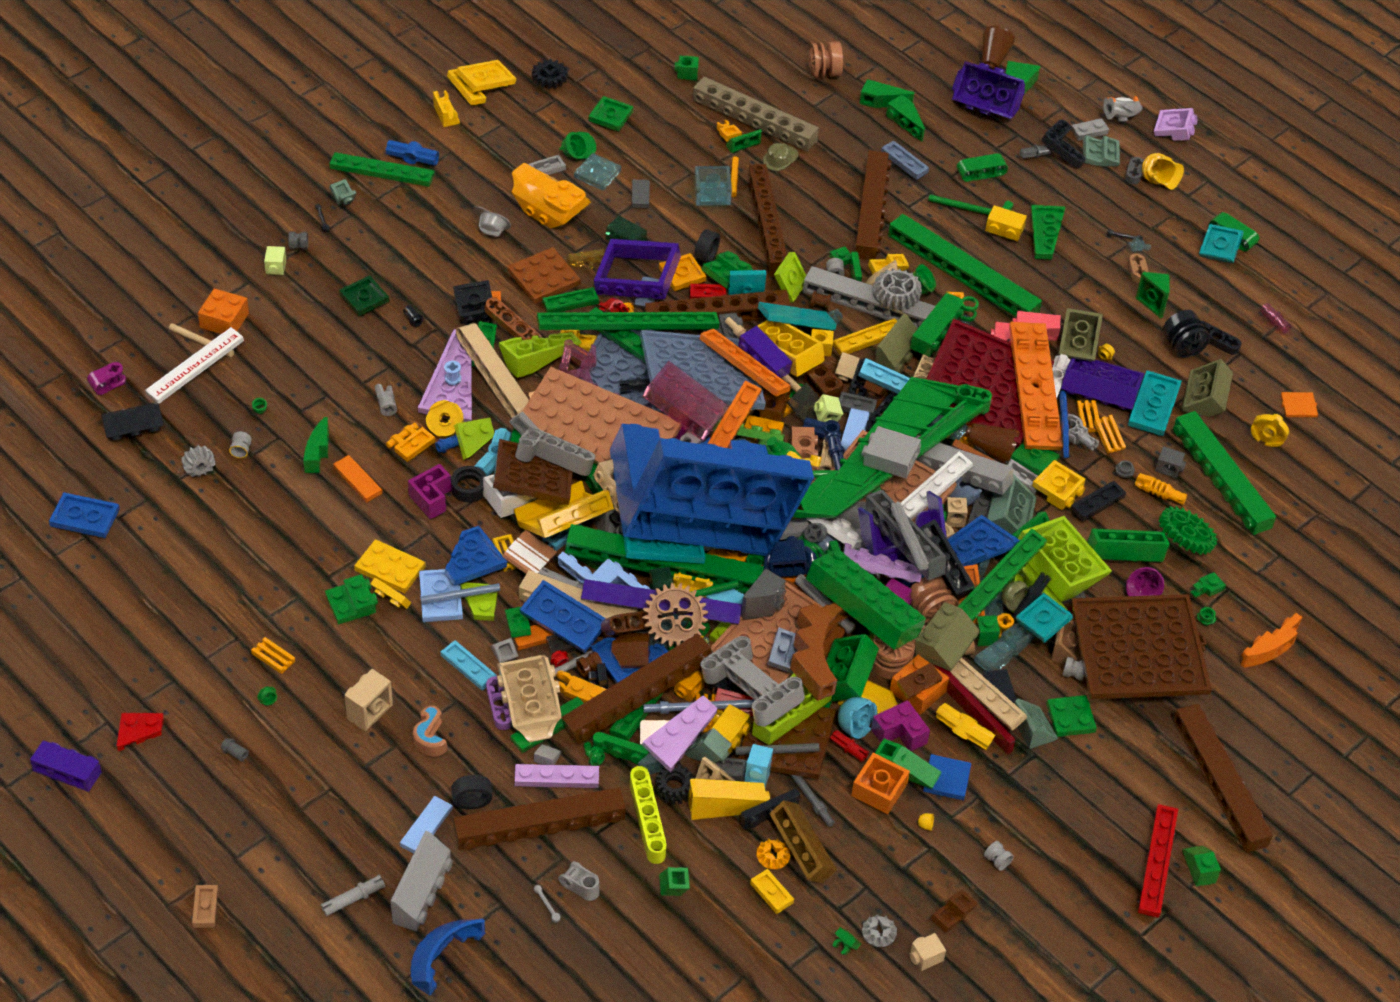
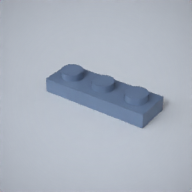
M895 141L881 148V152L889 153L888 159L916 180L929 173L927 165Z

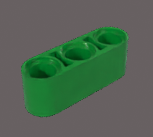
M999 153L963 159L956 166L961 178L965 182L1002 176L1008 171V166L1003 156Z
M1225 212L1219 213L1209 222L1212 225L1242 230L1244 234L1239 246L1241 251L1246 252L1259 242L1257 232Z

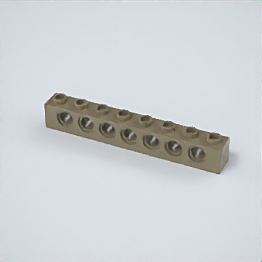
M703 77L693 87L694 101L758 130L761 129L763 132L807 152L818 140L819 127L709 78Z

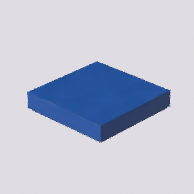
M931 754L929 764L940 770L942 774L933 789L924 786L923 792L964 800L971 763Z

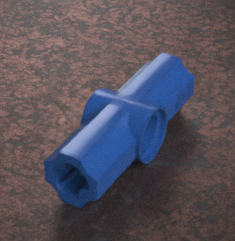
M392 140L387 142L386 154L401 157L409 164H415L417 161L431 165H437L439 151L422 148L418 142L412 141L409 144Z

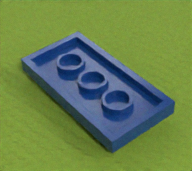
M542 580L520 608L521 614L584 653L587 652L602 632L601 623L605 619L602 615L545 580Z

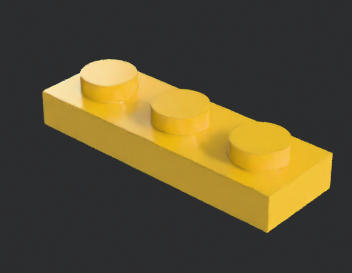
M457 69L448 70L447 77L470 105L486 102V96L481 91L474 92L456 73Z

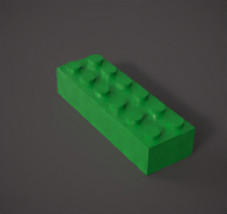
M837 548L812 561L806 580L892 649L896 650L920 635L926 618L887 586L878 581L873 575L864 570L858 563L845 555L844 552Z

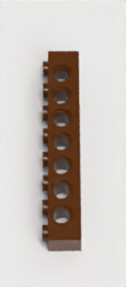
M766 164L749 165V188L769 277L772 278L775 277L774 273L787 256L767 166Z
M787 290L645 303V312H717L718 319L720 314L737 313L738 317H742L743 322L767 320L758 309L759 302L791 306Z

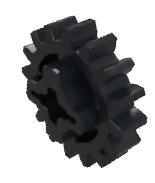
M544 59L543 63L538 61L537 65H534L532 69L533 81H536V85L542 84V88L548 86V89H550L552 86L554 88H557V85L563 86V82H567L568 78L567 66H564L563 62L559 64L558 60L553 62L552 59L549 61Z

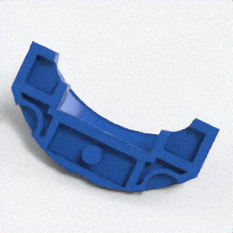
M484 919L452 921L437 927L427 934L417 946L412 958V984L430 996L437 988V983L433 980L435 970L431 968V963L453 938L462 943L469 937H474L475 940L479 941L485 934Z

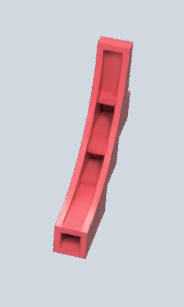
M1017 311V316L1013 318L1012 322L1046 323L1048 340L1058 341L1060 315ZM995 322V327L991 329L990 334L1011 343L1010 323Z

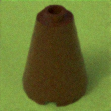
M998 25L989 26L985 29L982 43V63L990 65L989 69L999 68L1014 45L1015 36L1009 29H1000Z
M973 423L972 426L967 427L964 436L967 437V442L999 463L1007 465L1006 461L1009 462L1016 446V442L1013 440L1015 437H1019V431Z

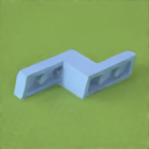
M562 552L558 556L559 566L583 585L584 580L588 579L650 589L646 585L642 586L633 574H627L616 561L613 563L610 559H607L592 574L589 568L578 564L576 558L571 554L567 555Z

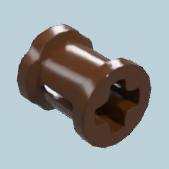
M814 291L810 306H820L828 310L831 294L823 295Z

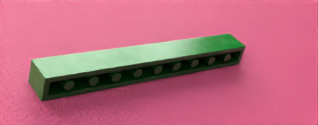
M901 214L890 223L888 237L1013 316H1017V311L1040 313L1042 300L1037 296H1034L1008 278L973 258L912 218Z
M573 524L570 526L565 548L567 555L571 554L575 557L603 563L610 559L613 563L616 561L622 567L671 578L674 577V573L678 574L681 572V574L692 576L691 580L695 581L696 577L710 579L713 582V586L738 580L739 588H735V590L744 594L763 573L764 566L755 563L742 562L706 553L704 564L626 558L623 535Z

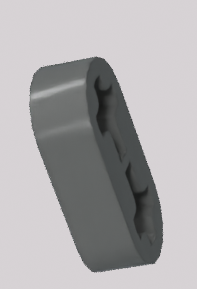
M1133 157L1130 160L1125 177L1128 183L1138 184L1140 182L1144 159Z

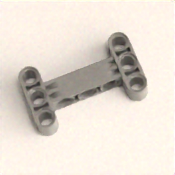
M739 636L701 661L703 679L708 684H715L728 677L755 699L752 703L754 722L759 726H766L804 701L802 680L798 677H790L780 684L775 682L750 662L753 658L751 641L746 636Z

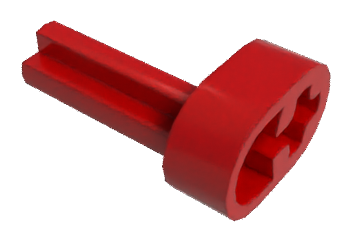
M610 298L607 302H600L599 310L602 312H629L627 306L616 298Z

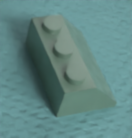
M1014 474V481L1004 495L993 492L987 518L1011 535L1032 519L1037 498Z

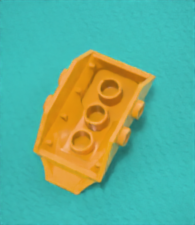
M526 163L521 164L512 171L514 186L511 192L522 210L528 216L550 229L564 225L591 203L590 199L586 197L585 191L566 180L558 181Z

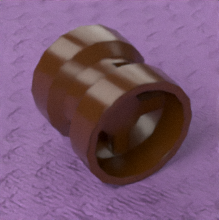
M596 651L589 653L586 658L580 657L576 659L578 671L584 678L588 677V672H598L597 664L602 663Z

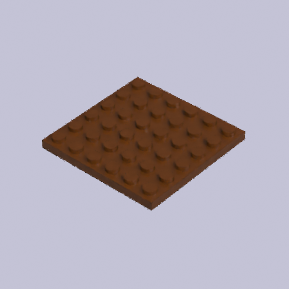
M1189 594L1072 598L1071 607L1090 699L1211 694L1212 688Z

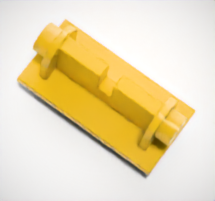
M681 572L678 574L674 573L673 583L675 588H678L679 584L682 583V589L689 585L690 592L713 586V582L710 579L696 577L695 581L691 580L692 576L681 574Z

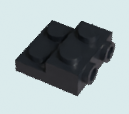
M489 280L453 286L460 324L469 325L481 320L488 323L493 320L484 310L486 301L492 298Z

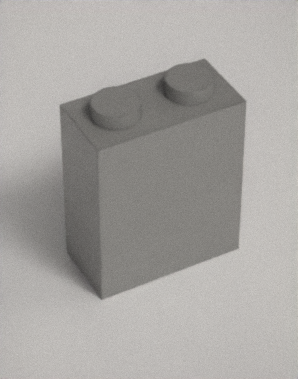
M878 426L875 433H871L868 446L865 445L863 448V465L907 479L920 453L921 439Z

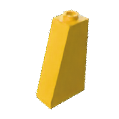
M690 779L688 803L691 820L741 815V812L770 800L769 791H765L764 783Z

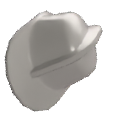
M475 206L473 208L474 213L480 218L479 228L484 234L498 237L504 229L511 227L510 221L505 217L481 207Z

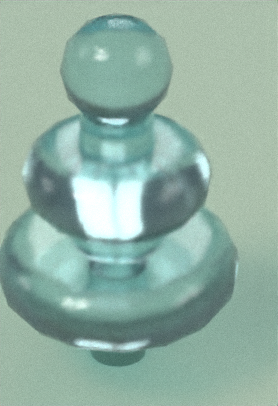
M1137 237L1128 244L1133 252L1151 249L1150 244L1145 245V242L1143 240L1139 241Z
M839 309L831 310L828 313L837 325L839 320L843 318Z

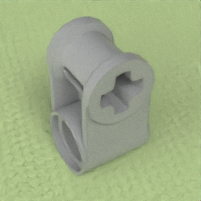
M573 861L565 874H561L558 878L559 882L566 889L573 891L587 901L595 900L599 896L598 876L578 862Z

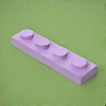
M515 765V786L598 788L599 766Z

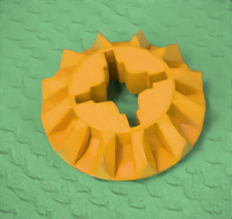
M769 838L765 842L761 841L760 846L757 848V859L762 866L768 869H780L786 866L790 860V848L787 847L786 842L782 843L778 838L776 840H770ZM771 848L774 849L775 852H777L776 859L775 856H773V854L770 853Z

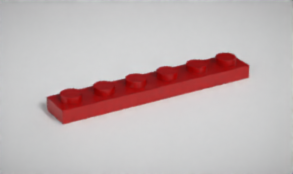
M1161 804L1157 805L1138 909L1140 914L1156 918L1160 917L1178 808Z

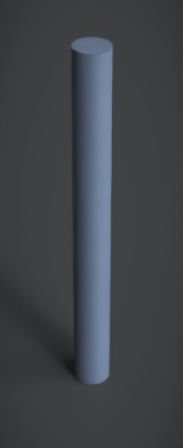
M497 583L420 596L421 604L500 591V585Z

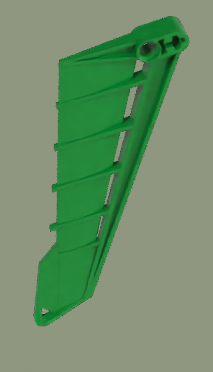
M911 377L898 395L893 397V401L881 417H876L875 421L877 422L864 438L859 437V445L847 460H840V463L843 464L838 471L819 476L809 486L799 504L803 510L797 509L793 517L836 518L894 476L893 474L863 465V448L865 445L868 446L869 437L872 432L875 433L878 426L911 437L921 434L918 438L921 439L918 459L979 414L987 413L990 410L991 392L987 389L966 384L958 386ZM953 402L956 405L954 408L949 407ZM939 415H944V417H942L938 422H936L931 428L927 427Z

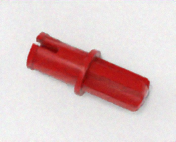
M838 730L832 733L830 740L844 749V753L851 754L861 763L868 757L869 751L855 743V739L851 740Z

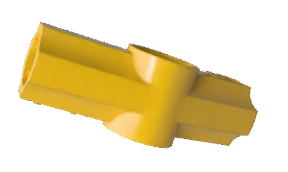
M947 703L939 706L936 711V718L952 728L955 734L966 740L969 739L987 750L995 737V734L977 724L978 722L975 719L959 712Z

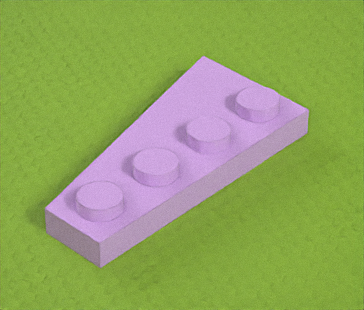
M845 543L843 551L845 555L858 563L868 573H880L889 578H903L907 582H920L922 573L913 564L898 559L892 562L886 555L879 554L874 556L868 553L869 550L860 548V551L851 548L852 544Z
M703 695L646 738L642 746L671 773L676 763L685 755L689 746L695 742L699 733L705 729L715 716L717 707Z

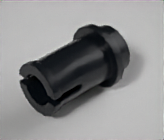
M407 305L405 307L407 311L403 309V313L409 319L410 325L414 327L420 326L423 323L422 315L418 314L412 305Z

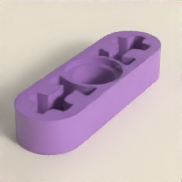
M493 676L486 682V691L494 724L500 730H507L512 726L507 703L503 706H496L494 704L496 700H502L501 691H503V687L499 688L497 676ZM493 685H497L498 693H495ZM501 713H504L505 722H502Z

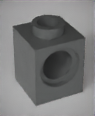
M1164 446L1155 471L1177 479L1179 471L1183 472L1186 462L1183 461L1185 453Z

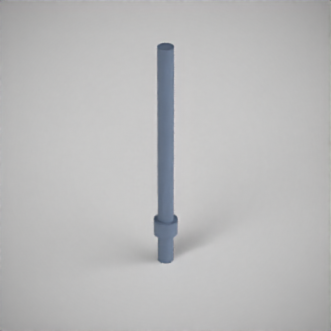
M755 699L710 702L717 709H726L729 704L736 708H752V703ZM662 701L660 704H644L643 710L644 713L660 712V714H669V711H683L694 702L668 703V701Z

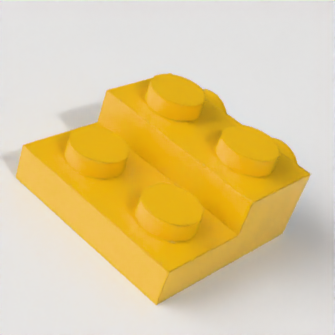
M1054 460L1033 481L1032 487L1047 495L1049 503L1063 510L1065 507H1071L1076 496H1082L1085 491L1084 484L1086 479Z

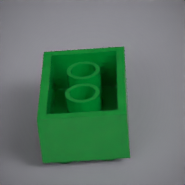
M866 634L834 639L826 659L829 669L837 679L835 693L832 695L830 702L847 700L851 697L861 698L879 650L877 645Z

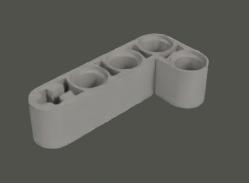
M529 428L519 439L515 453L516 458L520 461H531L536 455L583 476L591 473L595 460V455L592 452L537 428Z

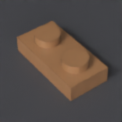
M196 885L192 919L193 928L215 927L218 885Z

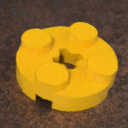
M448 400L434 403L429 408L428 415H426V424L429 430L441 439L454 436L456 434L454 425L464 422V414L461 408L456 403L454 404ZM443 415L450 417L447 423L440 422L443 419Z
M1263 414L1255 417L1251 426V434L1258 442L1260 440L1265 442L1264 445L1278 447L1287 439L1289 428L1283 421L1282 416L1278 414Z

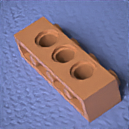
M792 427L791 445L802 458H810L811 455L818 456V449H815V446H818V435H814V427ZM811 466L812 470L819 469V467Z

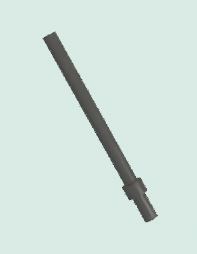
M790 775L812 804V809L816 815L820 816L828 827H831L835 821L827 812L825 804L818 800L801 776Z

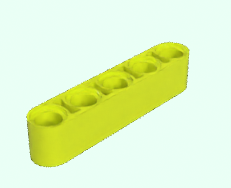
M637 766L630 772V790L647 859L653 864H659L666 858L665 835L649 772L645 767Z

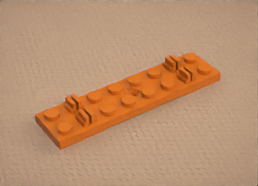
M1010 322L1009 332L1025 449L1062 450L1063 441L1046 323Z

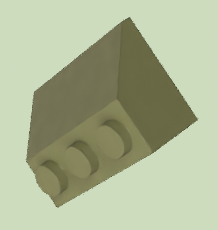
M904 313L877 346L875 359L876 363L900 374L904 369V365L906 363L909 364L913 354L917 353V351L910 348L912 335L916 332L917 328L907 314Z
M1222 359L1190 370L1182 406L1184 411H1196L1197 414L1207 417L1225 412L1233 372Z
M944 602L916 639L915 656L919 654L926 661L952 671L975 640L980 630L963 609Z

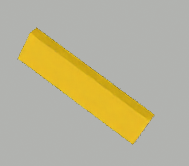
M893 318L833 340V347L841 356L842 352L850 354L878 344L896 324L897 320Z

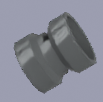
M290 231L289 249L301 248L307 250L308 232L296 233Z

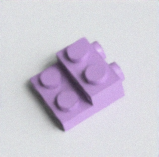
M1193 108L1160 110L1154 134L1155 136L1172 135L1173 141L1189 140L1190 135H1194L1193 125H1197V115H1194Z

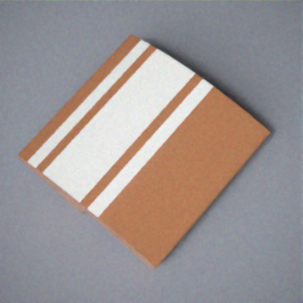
M525 530L511 544L502 557L526 574L528 570L539 573L540 569L545 567L555 557L557 551Z

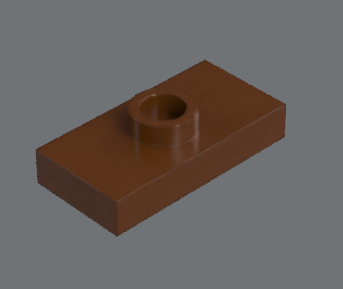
M929 663L899 679L897 685L906 698L910 699L938 684L943 678L934 665Z

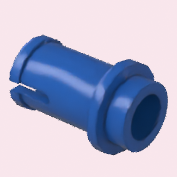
M455 434L446 439H438L435 442L437 451L439 453H446V450L459 446L457 435Z

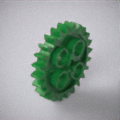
M1170 506L1169 508L1166 507L1159 516L1158 522H1160L1159 526L1163 528L1162 532L1167 533L1166 537L1172 538V542H1177L1179 547H1185L1186 551L1190 549L1194 554L1197 551L1199 555L1202 553L1206 555L1211 553L1217 545L1218 539L1216 538L1217 534L1213 533L1214 529L1209 528V523H1204L1203 518L1199 519L1198 515L1192 514L1190 510L1187 512L1183 507L1179 509L1177 506L1174 508Z

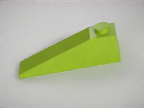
M570 332L550 334L549 338H539L538 336H532V339L522 340L521 337L499 342V347L508 370L518 378L538 371L581 344V340Z

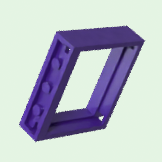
M610 239L594 279L596 293L598 295L665 299L681 258L679 243ZM615 257L666 261L659 282L607 278Z

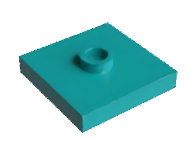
M1209 224L1199 256L1234 263L1244 234L1243 231Z
M766 270L730 271L728 295L765 292Z
M1045 593L1016 616L1018 623L1044 643L1073 619V615Z

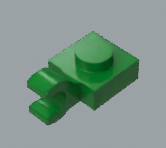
M1213 572L1199 578L1198 582L1193 584L1195 589L1190 593L1195 598L1204 593L1210 597L1225 590L1226 584Z

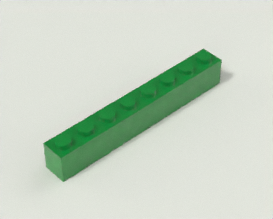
M1193 411L1176 417L1173 427L1175 435L1181 439L1185 448L1193 455L1194 460L1200 464L1204 473L1209 476L1214 486L1222 493L1225 501L1231 505L1235 514L1244 522L1245 527L1253 535L1272 529L1276 515L1197 412Z

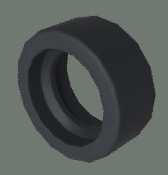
M705 229L701 233L694 253L696 261L705 264L714 260L720 245V234L709 229Z
M463 466L454 471L451 476V492L453 496L463 502H475L484 497L483 477H487L484 471L475 466ZM465 479H474L480 485L473 489H464L459 487L458 483Z
M467 775L458 778L451 786L453 804L462 809L471 810L484 807L493 798L491 781L481 775Z

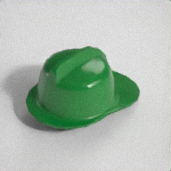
M570 132L564 138L562 146L559 148L567 158L588 159L596 152V142L587 132Z
M924 264L918 265L913 275L918 277V280L921 282V295L928 292L932 293L936 288V280L927 266Z

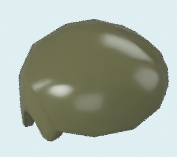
M1014 581L1003 589L1001 600L1010 612L1015 611L1026 596L1025 592L1029 591L1028 586L1022 581Z

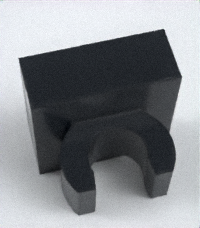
M605 663L597 664L598 672H588L589 682L595 685L600 684V687L608 689Z

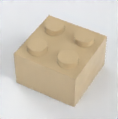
M373 669L367 674L362 675L359 682L354 687H350L345 693L347 719L366 732L393 705L391 681Z

